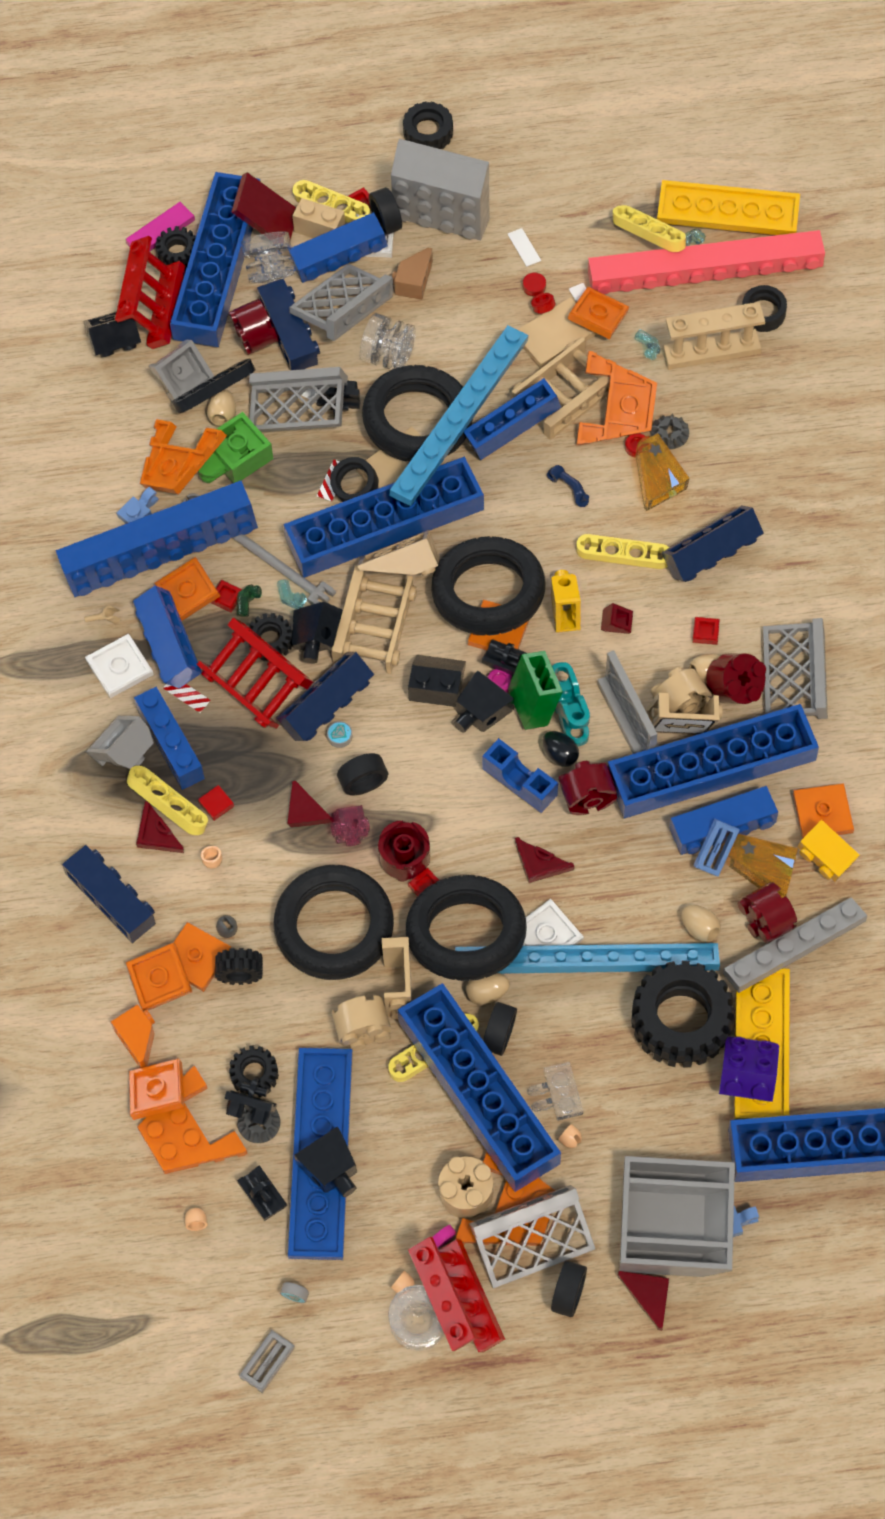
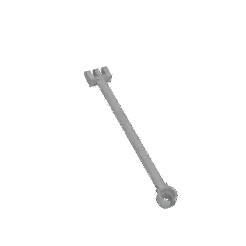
M192 493L187 495V498L190 500L200 495ZM241 534L233 537L238 543L308 592L310 595L307 598V602L311 605L319 603L318 599L328 603L330 598L324 592L332 597L336 594V591L324 581L316 587L247 536Z

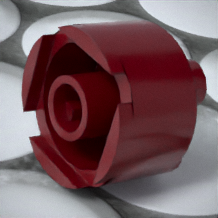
M259 299L229 312L234 323V329L238 337H241L247 355L278 342L276 332L271 326L270 318Z
M724 653L709 665L706 676L708 688H711L714 695L719 696V702L749 704L756 702L760 699L765 686L766 666L751 654Z
M588 760L581 761L575 765L576 769L558 777L567 807L573 815L589 814L588 809L595 807L598 812L613 804L617 799L616 788L606 763L590 764Z
M402 820L395 821L382 830L378 842V852L383 870L391 877L396 878V880L405 882L415 878L428 867L431 857L430 841L426 830L421 825L415 822H403Z
M769 882L749 893L737 903L739 910L749 921L747 928L754 938L759 936L765 943H770L797 927V925H794L797 922V916L787 896L782 898L777 891L781 889L773 882Z

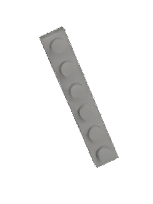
M851 897L725 967L723 975L740 993L866 922L867 915Z

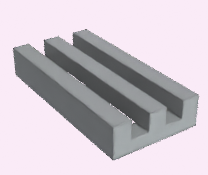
M271 1330L239 1375L240 1379L248 1382L249 1385L255 1387L263 1394L295 1349V1346ZM273 1340H276L277 1344L274 1346V1348L269 1353V1355L264 1360V1362L259 1367L254 1376L250 1377L249 1374L251 1373L253 1368L256 1366V1364L261 1359L263 1354L266 1352L268 1347L271 1345ZM283 1346H285L286 1348L284 1349L282 1354L279 1356V1358L274 1363L272 1368L269 1370L267 1375L264 1377L262 1382L259 1383L258 1380L260 1379V1377L263 1375V1373L268 1368L270 1363L273 1361L275 1356L278 1354L280 1349Z

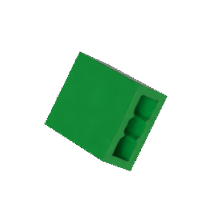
M546 651L522 654L508 687L510 695L514 698L515 708L525 730L548 726L563 693Z

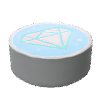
M338 721L328 727L327 738L332 746L343 748L351 743L353 737L352 729L347 723Z
M286 1282L283 1283L280 1294L289 1300L306 1303L309 1292L300 1285Z

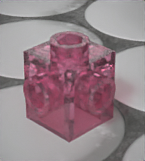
M362 805L340 808L331 814L334 822H331L330 828L332 836L336 837L337 844L346 843V847L359 845L361 840L368 836L370 825L368 818L364 817Z

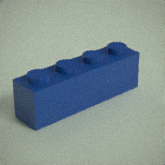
M373 212L288 250L302 283L308 280H314L329 271H335L345 264L358 261L366 255L379 252L388 245L385 233Z
M543 378L465 429L464 434L468 443L480 460H482L562 407L557 395L545 378Z
M156 585L133 601L136 608V616L142 623L144 636L152 649V657L160 669V678L165 684L181 688L200 675L202 671L196 665L198 661L170 591Z
M157 686L134 697L140 717L148 726L153 740L180 788L183 790L204 780L202 765Z
M767 786L672 817L669 829L680 855L686 853L695 854L701 850L714 819L738 828L740 831L737 838H742L753 830L759 828L765 830L772 827L777 822L778 810ZM727 830L726 835L721 844L726 842L730 831Z

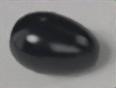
M549 731L543 736V749L553 763L561 767H569L577 761L579 748L571 737L558 731Z

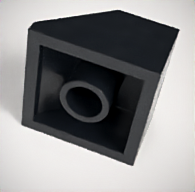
M116 312L83 321L95 355L107 357L114 354V350L123 348L126 351L136 348V344L141 343L135 320L130 318L117 322L115 320Z
M416 655L408 684L409 701L456 707V701L462 690L466 661Z

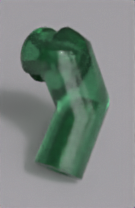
M247 585L238 593L237 616H249V603L254 598H260L262 595V589L259 585Z

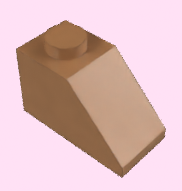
M426 248L399 263L398 270L393 271L392 274L395 295L423 299L433 263L432 248Z

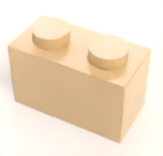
M301 198L293 214L294 232L315 238L345 225V212Z

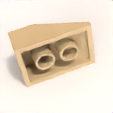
M427 530L361 556L358 568L362 571L410 575L421 573L424 576L436 570L435 567L439 564L440 556L430 531Z

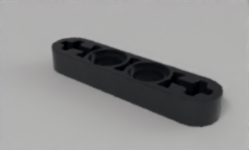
M250 358L242 360L172 401V404L177 413L186 412L249 376L256 369Z

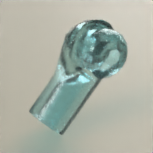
M698 228L685 233L686 246H689L692 242L699 245L706 238V235Z
M639 329L634 339L647 347L644 355L651 360H655L657 354L661 352L658 340Z
M286 579L277 582L283 604L294 609L304 607L307 601L305 594H299V592L292 593L289 581Z

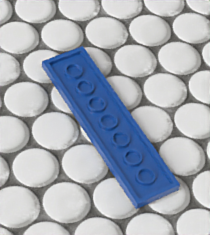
M299 1048L288 1259L343 1260L346 1197H343L336 1187L327 1193L323 1192L298 1167L294 1154L337 1126L349 1147L352 1049Z

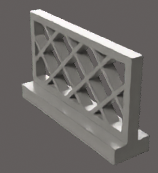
M347 264L290 306V313L326 330L327 338L335 341L393 297V278L386 274L378 278L351 264ZM349 273L352 274V275H354V276H356V277L344 278V277H345L346 275H348ZM370 283L372 284V285H370V286H364V287H363V285H362V284H370ZM359 284V287L346 288V285ZM342 285V287H343V288H332V289H330L331 286ZM358 294L356 297H348V295ZM344 295V298L331 299V296ZM328 296V299L315 300L316 297ZM344 305L341 308L333 309V306ZM329 306L330 309L317 310L316 307ZM313 307V310H302V308ZM329 316V317L327 318V321H325V320H323V319H321V318H319V317Z
M341 367L252 373L249 377V383L252 385L250 420L261 432L341 427L344 385H347L348 376ZM330 387H337V393L330 400L323 395ZM307 389H314L316 393L306 402L301 395ZM291 390L294 394L283 403L278 397L284 391ZM269 392L272 396L261 405L258 402L259 393ZM322 397L327 403L316 412L311 406ZM299 398L304 405L294 414L289 407ZM277 400L282 406L271 415L266 409ZM332 407L335 410V420H324L322 416ZM310 409L315 415L308 422H302L299 418ZM287 410L292 417L286 423H279L277 419ZM263 412L270 417L263 425H256L257 418Z
M814 618L813 623L763 626L764 664L766 666V714L778 711L771 710V704L778 697L787 704L783 708L785 709L795 706V703L805 696L811 701V708H803L805 715L817 716L818 719H828L823 618ZM808 631L809 637L802 644L793 638L798 632ZM780 633L785 638L776 646L769 640V634ZM788 641L798 647L790 656L781 650ZM801 651L809 656V660L803 666L794 660ZM776 653L786 659L777 668L770 663V659ZM789 663L798 669L791 678L781 672ZM802 673L810 678V682L804 688H801L794 682ZM777 675L786 681L778 690L770 685V682ZM790 685L799 691L791 701L782 694Z
M615 651L608 652L606 676L598 679L597 685L632 753L635 754L658 747L657 732Z
M569 1185L469 1223L493 1288L595 1250L578 1200L579 1196L576 1188ZM574 1205L577 1215L572 1225L560 1220L563 1209ZM554 1212H557L556 1215H555V1217L549 1215V1214H552V1213H554ZM545 1216L553 1220L547 1234L533 1229L538 1218ZM531 1222L529 1227L524 1224ZM557 1222L570 1228L564 1243L551 1237ZM578 1222L580 1223L582 1230L576 1227ZM517 1226L527 1230L521 1244L508 1239L512 1228ZM506 1231L504 1236L499 1235V1233ZM574 1231L584 1234L587 1245L576 1249L569 1246L568 1243ZM532 1232L545 1238L539 1252L525 1247ZM495 1236L502 1240L496 1254L485 1249L483 1239ZM549 1240L562 1246L558 1256L554 1258L542 1255ZM506 1242L519 1247L513 1262L500 1257ZM566 1248L572 1250L567 1253H564ZM523 1250L536 1255L532 1266L528 1268L517 1265ZM488 1255L493 1257L491 1263L489 1261ZM541 1258L546 1260V1261H543V1262L539 1263V1261H540ZM498 1260L511 1265L506 1276L499 1279L495 1278L493 1269ZM515 1268H517V1269L520 1270V1271H517V1272L513 1273V1271H514Z

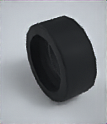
M385 187L369 194L370 208L372 213H375L385 235L401 230V214L389 188Z
M759 285L751 288L745 294L742 305L761 300L775 304L778 312L775 315L764 317L765 324L754 326L756 331L770 332L783 324L787 311V299L777 288L769 285Z
M348 457L340 461L334 467L330 476L332 490L342 502L378 489L379 479L376 471L365 459L359 457ZM351 470H364L368 476L366 486L358 493H345L341 487L343 477Z
M375 753L357 756L343 764L337 772V777L343 791L351 796L365 794L378 788L387 780L389 775L382 757Z
M500 1002L495 1004L483 1038L491 1053L500 1056L504 1054L515 1023L517 1008Z
M569 1261L564 1262L552 1299V1312L568 1317L574 1316L586 1279V1266Z

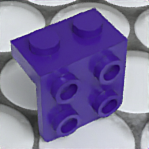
M728 1037L725 1043L719 1094L773 1102L779 1045L770 1041Z

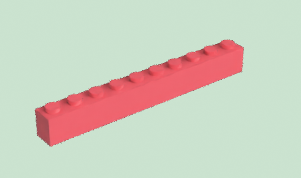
M817 230L686 246L680 252L659 249L588 258V275L591 288L602 294L618 291L629 292L643 288L653 289L668 285L676 286L710 280L720 281L726 278H745L751 275H768L776 272L816 269L823 267L825 250L821 232Z

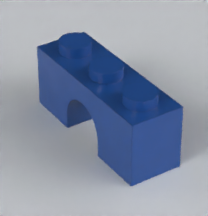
M499 738L482 756V769L540 813L558 796L557 781L539 768L535 772L527 769L519 760L518 752Z

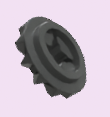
M673 413L666 417L662 415L660 419L654 421L651 437L662 448H679L689 438L688 423H685L682 417H675ZM672 426L673 432L671 437H668V427Z
M246 1105L242 1118H238L237 1123L243 1138L252 1143H265L274 1138L280 1128V1116L277 1109L275 1112L270 1113L264 1125V1130L258 1124L252 1126L254 1122H251L250 1119L254 1107Z

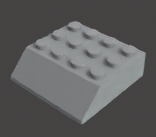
M399 139L391 172L392 194L399 207L402 221L420 224L423 227H431L442 230L445 233H453L468 239L481 241L490 219L489 162Z
M625 1156L619 1271L705 1277L731 1272L735 1163Z

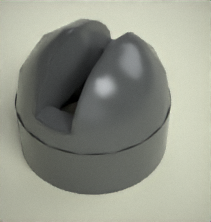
M230 915L220 917L216 923L218 934L224 938L234 936L238 930L236 920ZM227 921L232 928L229 930L223 922Z

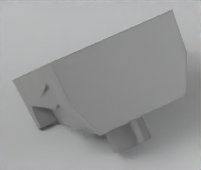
M184 340L178 345L179 348L167 354L157 363L149 365L153 374L163 382V385L168 390L166 394L171 402L214 377L192 340Z
M118 716L86 752L101 766L109 762L131 769L134 766H139L144 761L145 757L143 755L154 742L148 726L140 716Z

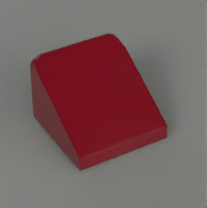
M614 603L603 609L601 630L630 634L633 611Z

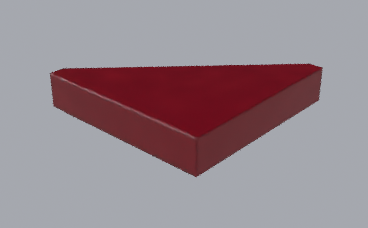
M292 781L287 824L292 828L333 823L334 819L297 781Z
M145 801L136 842L137 848L184 853V846L177 840L150 803Z
M519 837L514 838L529 883L574 870L575 866L572 862H566L543 848L535 847L522 841Z
M619 1271L618 1278L627 1287L632 1297L642 1310L646 1312L657 1329L662 1331L669 1278Z

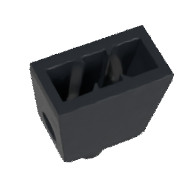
M323 601L293 611L292 645L304 651V662L317 663L319 652L331 649L334 646L342 609Z
M477 671L456 701V711L460 716L454 721V725L462 733H465L472 725L481 732H485L514 710V698L480 671Z
M338 1126L294 1154L298 1167L323 1192L327 1193L336 1187L343 1197H347L357 1189L350 1177L357 1173V1167Z

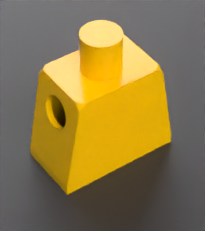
M558 570L551 577V601L556 633L581 630V600L576 575L569 574L567 570ZM570 604V609L564 611L563 605Z

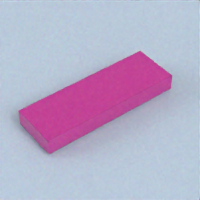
M178 202L127 237L126 244L130 247L132 241L150 236L152 238L150 252L156 248L157 237H161L163 230L168 233L167 228L171 227L173 231L175 226H179V230H182V227H186L195 221V217L181 202Z

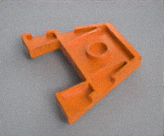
M588 351L585 374L610 377L604 425L579 422L576 445L650 432L652 429L657 383L632 370L625 369L615 362L597 355L593 351Z
M156 419L154 428L157 430L155 437H151L149 445L152 446L150 457H146L140 484L146 489L151 487L153 490L179 495L227 435L222 430L206 428L195 449L168 445L177 426L170 421Z
M195 1066L183 1076L184 1102L208 1089ZM185 1103L184 1108L148 1116L138 1126L140 1134L164 1174L198 1167L199 1164L207 1162L224 1161L225 1158L241 1157L248 1154L235 1131L213 1144H209Z
M486 1152L483 1163L490 1168L491 1172L503 1176L488 1152ZM537 1178L514 1192L506 1180L495 1213L556 1190ZM545 1216L538 1218L533 1229L545 1234L550 1219ZM463 1218L455 1240H462L463 1245L465 1243H476L469 1223L474 1221ZM531 1222L525 1223L524 1225L529 1227ZM520 1226L512 1228L508 1239L521 1244L527 1230ZM506 1231L499 1233V1235L504 1236ZM532 1232L526 1246H541L544 1237ZM491 1236L482 1241L484 1245L500 1244L502 1240Z

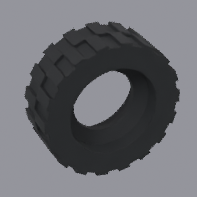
M425 101L415 104L404 115L403 135L405 140L437 149H444L447 144L449 145L453 137L452 114L440 103ZM433 120L439 124V130L433 134H422L418 132L417 125L421 121Z

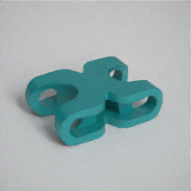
M559 662L552 666L555 675L559 671H564L567 673L568 679L558 681L563 693L555 712L559 715L563 733L571 737L578 747L583 746L589 740L588 725L590 723V712L585 698L580 694L579 684L573 668L566 662ZM581 729L583 736L575 738L571 735V730Z

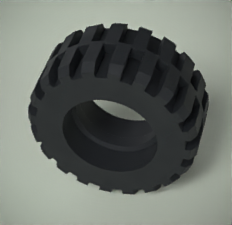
M682 960L681 965H675V962L672 961L666 963V968L664 969L658 966L652 970V976L646 974L641 980V986H637L631 1018L632 1028L635 1029L634 1036L637 1042H642V1049L647 1054L652 1051L654 1053V1060L661 1062L662 1059L667 1060L668 1066L676 1067V1063H683V1068H688L695 1061L698 1065L706 1063L708 1056L714 1058L719 1054L720 1048L725 1047L726 1039L731 1034L735 1010L732 993L727 992L728 985L724 980H717L718 973L712 969L709 972L705 971V965L697 963L696 966L689 965L690 961ZM686 996L695 999L705 1008L708 1019L706 1024L698 1030L685 1033L677 1032L661 1022L657 1013L658 1007L662 1002L671 997Z

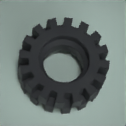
M175 226L173 231L169 227L167 228L168 233L163 230L161 237H157L155 245L158 259L165 265L180 261L187 267L196 236L193 235L191 230L187 232L185 227L179 230V226ZM174 245L186 247L184 251L179 253L169 251V248Z
M267 613L262 614L263 619L257 616L255 623L251 621L249 624L250 629L260 637L267 631L277 632L280 635L279 640L268 644L281 655L283 653L286 656L289 653L288 649H292L291 625L289 626L287 619L283 620L281 615L276 618L275 613H271V617H267ZM263 656L261 660L265 661L266 657Z
M231 948L230 951L222 950V953L218 952L215 955V978L218 981H222L225 984L230 982V985L235 983L243 985V983L252 984V981L258 982L259 979H262L263 957L258 951L252 952V949L244 950V948H239V950H235V948Z
M254 1045L249 1046L250 1050H245V1047L240 1049V1054L236 1052L233 1055L234 1060L230 1061L229 1068L234 1088L238 1091L242 1082L252 1083V1080L244 1076V1069L251 1063H258L264 1068V1074L260 1078V1087L268 1089V1093H270L271 1087L276 1086V1079L279 1076L274 1055L271 1056V1052L268 1049L264 1051L261 1046H258V1049H254ZM240 1090V1093L242 1094L249 1093L247 1091Z

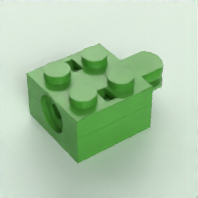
M241 412L217 428L222 430L227 436L199 469L198 475L206 483L213 482L223 474H226L233 483L242 481L273 460L272 444L244 412Z

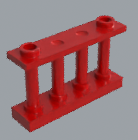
M146 236L131 242L115 320L121 322L130 318L134 319L148 330L146 345L151 349L170 344L172 336L170 323L182 286L185 265L180 261L165 265L149 252L152 238ZM147 262L160 272L159 282L145 271ZM143 282L156 291L155 301L141 291ZM139 301L152 311L151 321L137 310Z
M233 617L228 623V626L234 630L230 641L211 665L199 661L196 665L203 670L201 674L212 683L215 680L256 715L254 720L264 728L270 726L277 729L279 724L271 717L294 688L297 689L301 686L308 689L313 681L245 623ZM247 641L251 645L249 649L251 652L227 681L218 671L241 642ZM266 657L269 660L268 668L245 696L236 688L237 684L258 658ZM282 671L287 675L285 679L287 682L265 710H261L253 702L273 676Z
M428 1237L408 1249L452 1351H456L474 1341L478 1352L484 1353L506 1340L462 1240L456 1239L438 1250L433 1237Z

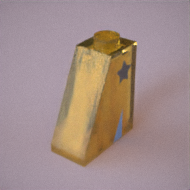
M658 433L652 437L646 436L642 438L637 444L635 457L644 509L648 511L686 490L690 478Z
M738 834L728 857H731L729 867L757 888L769 882L777 884L781 889L777 892L783 898L787 896L798 848Z

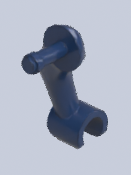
M555 465L548 471L547 477L549 480L557 482L561 479L572 488L576 505L579 507L588 505L589 495L585 493L581 483L567 474L562 466Z

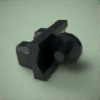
M348 380L347 385H344L343 411H349V408L360 409V389H358L356 381ZM330 387L323 395L330 400L337 393V388ZM322 397L317 400V406H324L327 403ZM331 407L329 410H333V415L335 417V410Z
M492 639L487 652L482 658V663L492 669H499L513 676L521 655L527 653L514 648V644L508 643L506 645Z
M256 1077L252 1080L251 1084L245 1082L241 1084L240 1090L249 1092L248 1095L231 1090L226 1091L224 1099L228 1100L226 1115L242 1118L245 1105L251 1106L254 1109L250 1121L260 1125L266 1124L270 1113L276 1111L277 1103L256 1098L257 1095L266 1097L268 1089L260 1087L261 1079Z
M260 1165L246 1176L237 1180V1183L264 1221L287 1207V1203Z

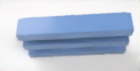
M714 819L693 866L719 877L740 830ZM727 830L730 831L714 868H710Z

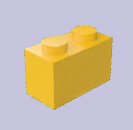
M820 820L797 846L800 849V855L808 862L813 861L819 867L818 871L828 880L832 879L834 882L860 856L823 820Z

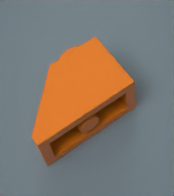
M137 1004L112 1020L111 1024L114 1032L139 1068L148 1065L155 1035L152 1025L155 1021L147 1009L142 1011Z

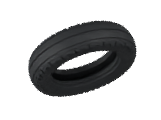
M407 365L392 369L381 375L372 384L365 396L362 417L366 432L372 442L384 453L402 461H411L429 435L412 436L392 427L384 414V409L388 402L402 393L425 392L438 397L449 408L463 386L450 374L430 366ZM472 421L469 423L467 428L472 426ZM464 432L448 455L455 452L466 440Z
M496 536L473 538L450 549L441 558L438 566H436L431 584L432 597L442 617L457 629L476 635H498L499 633H507L512 631V629L522 626L538 611L543 601L546 587L544 571L536 556L524 545L516 543V541ZM483 564H498L511 568L523 581L522 589L514 599L503 605L490 608L476 607L463 602L456 595L454 586L457 579L465 571Z
M344 865L319 866L299 875L281 894L274 913V934L285 958L301 972L324 980L347 979L368 970L382 957V938H391L393 933V910L384 889L365 872ZM341 891L357 897L366 906L370 914V927L366 936L357 946L348 951L336 954L319 952L308 946L298 933L297 920L300 911L310 899L324 892Z
M475 875L448 877L449 879H442L427 887L414 900L406 919V937H409V948L422 966L430 972L447 979L469 981L471 979L479 980L484 977H490L505 969L515 960L523 947L527 924L525 913L519 900L507 887L492 879L489 880V878L482 876L475 877ZM460 904H476L492 910L503 924L500 935L493 943L482 949L466 952L455 951L441 946L434 940L429 928L433 919L440 912Z

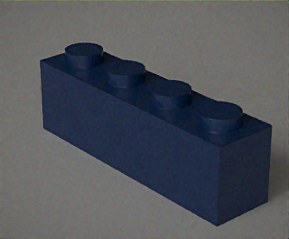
M284 278L257 287L258 298L270 318L271 326L276 332L279 347L290 371L303 370L318 365L317 355L320 354V349L316 340H311L312 332L308 322L304 323L301 318L290 313V306L295 303V294L292 287H287Z
M741 505L663 551L662 555L672 577L688 582L696 578L697 573L715 567L717 561L722 558L735 555L737 549L742 546H749L755 543L757 538L763 535L764 532L754 509Z
M346 652L277 717V720L295 741H309L317 734L316 730L322 724L329 723L335 717L334 713L339 708H344L352 701L351 696L357 691L364 690L370 684L369 679L375 674L357 652Z
M85 845L62 864L65 874L133 944L156 924L153 916L155 911L148 902L144 901L142 903L137 898L138 893L130 884L124 885L120 880V874L114 867L108 868L103 863L105 860L96 849L92 851Z

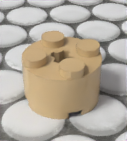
M681 667L672 670L668 674V679L651 689L653 699L658 693H669V713L698 714L708 703V696H712L695 669L682 670Z
M373 995L374 1000H366V996L356 997L337 1006L339 1011H332L341 1045L350 1047L352 1051H359L364 1049L366 1044L372 1042L381 1043L391 1038V1026L382 997Z
M454 1157L442 1169L438 1181L439 1196L443 1206L451 1215L462 1219H470L489 1208L493 1199V1177L490 1168L474 1157ZM465 1185H470L466 1191L462 1190V1187Z

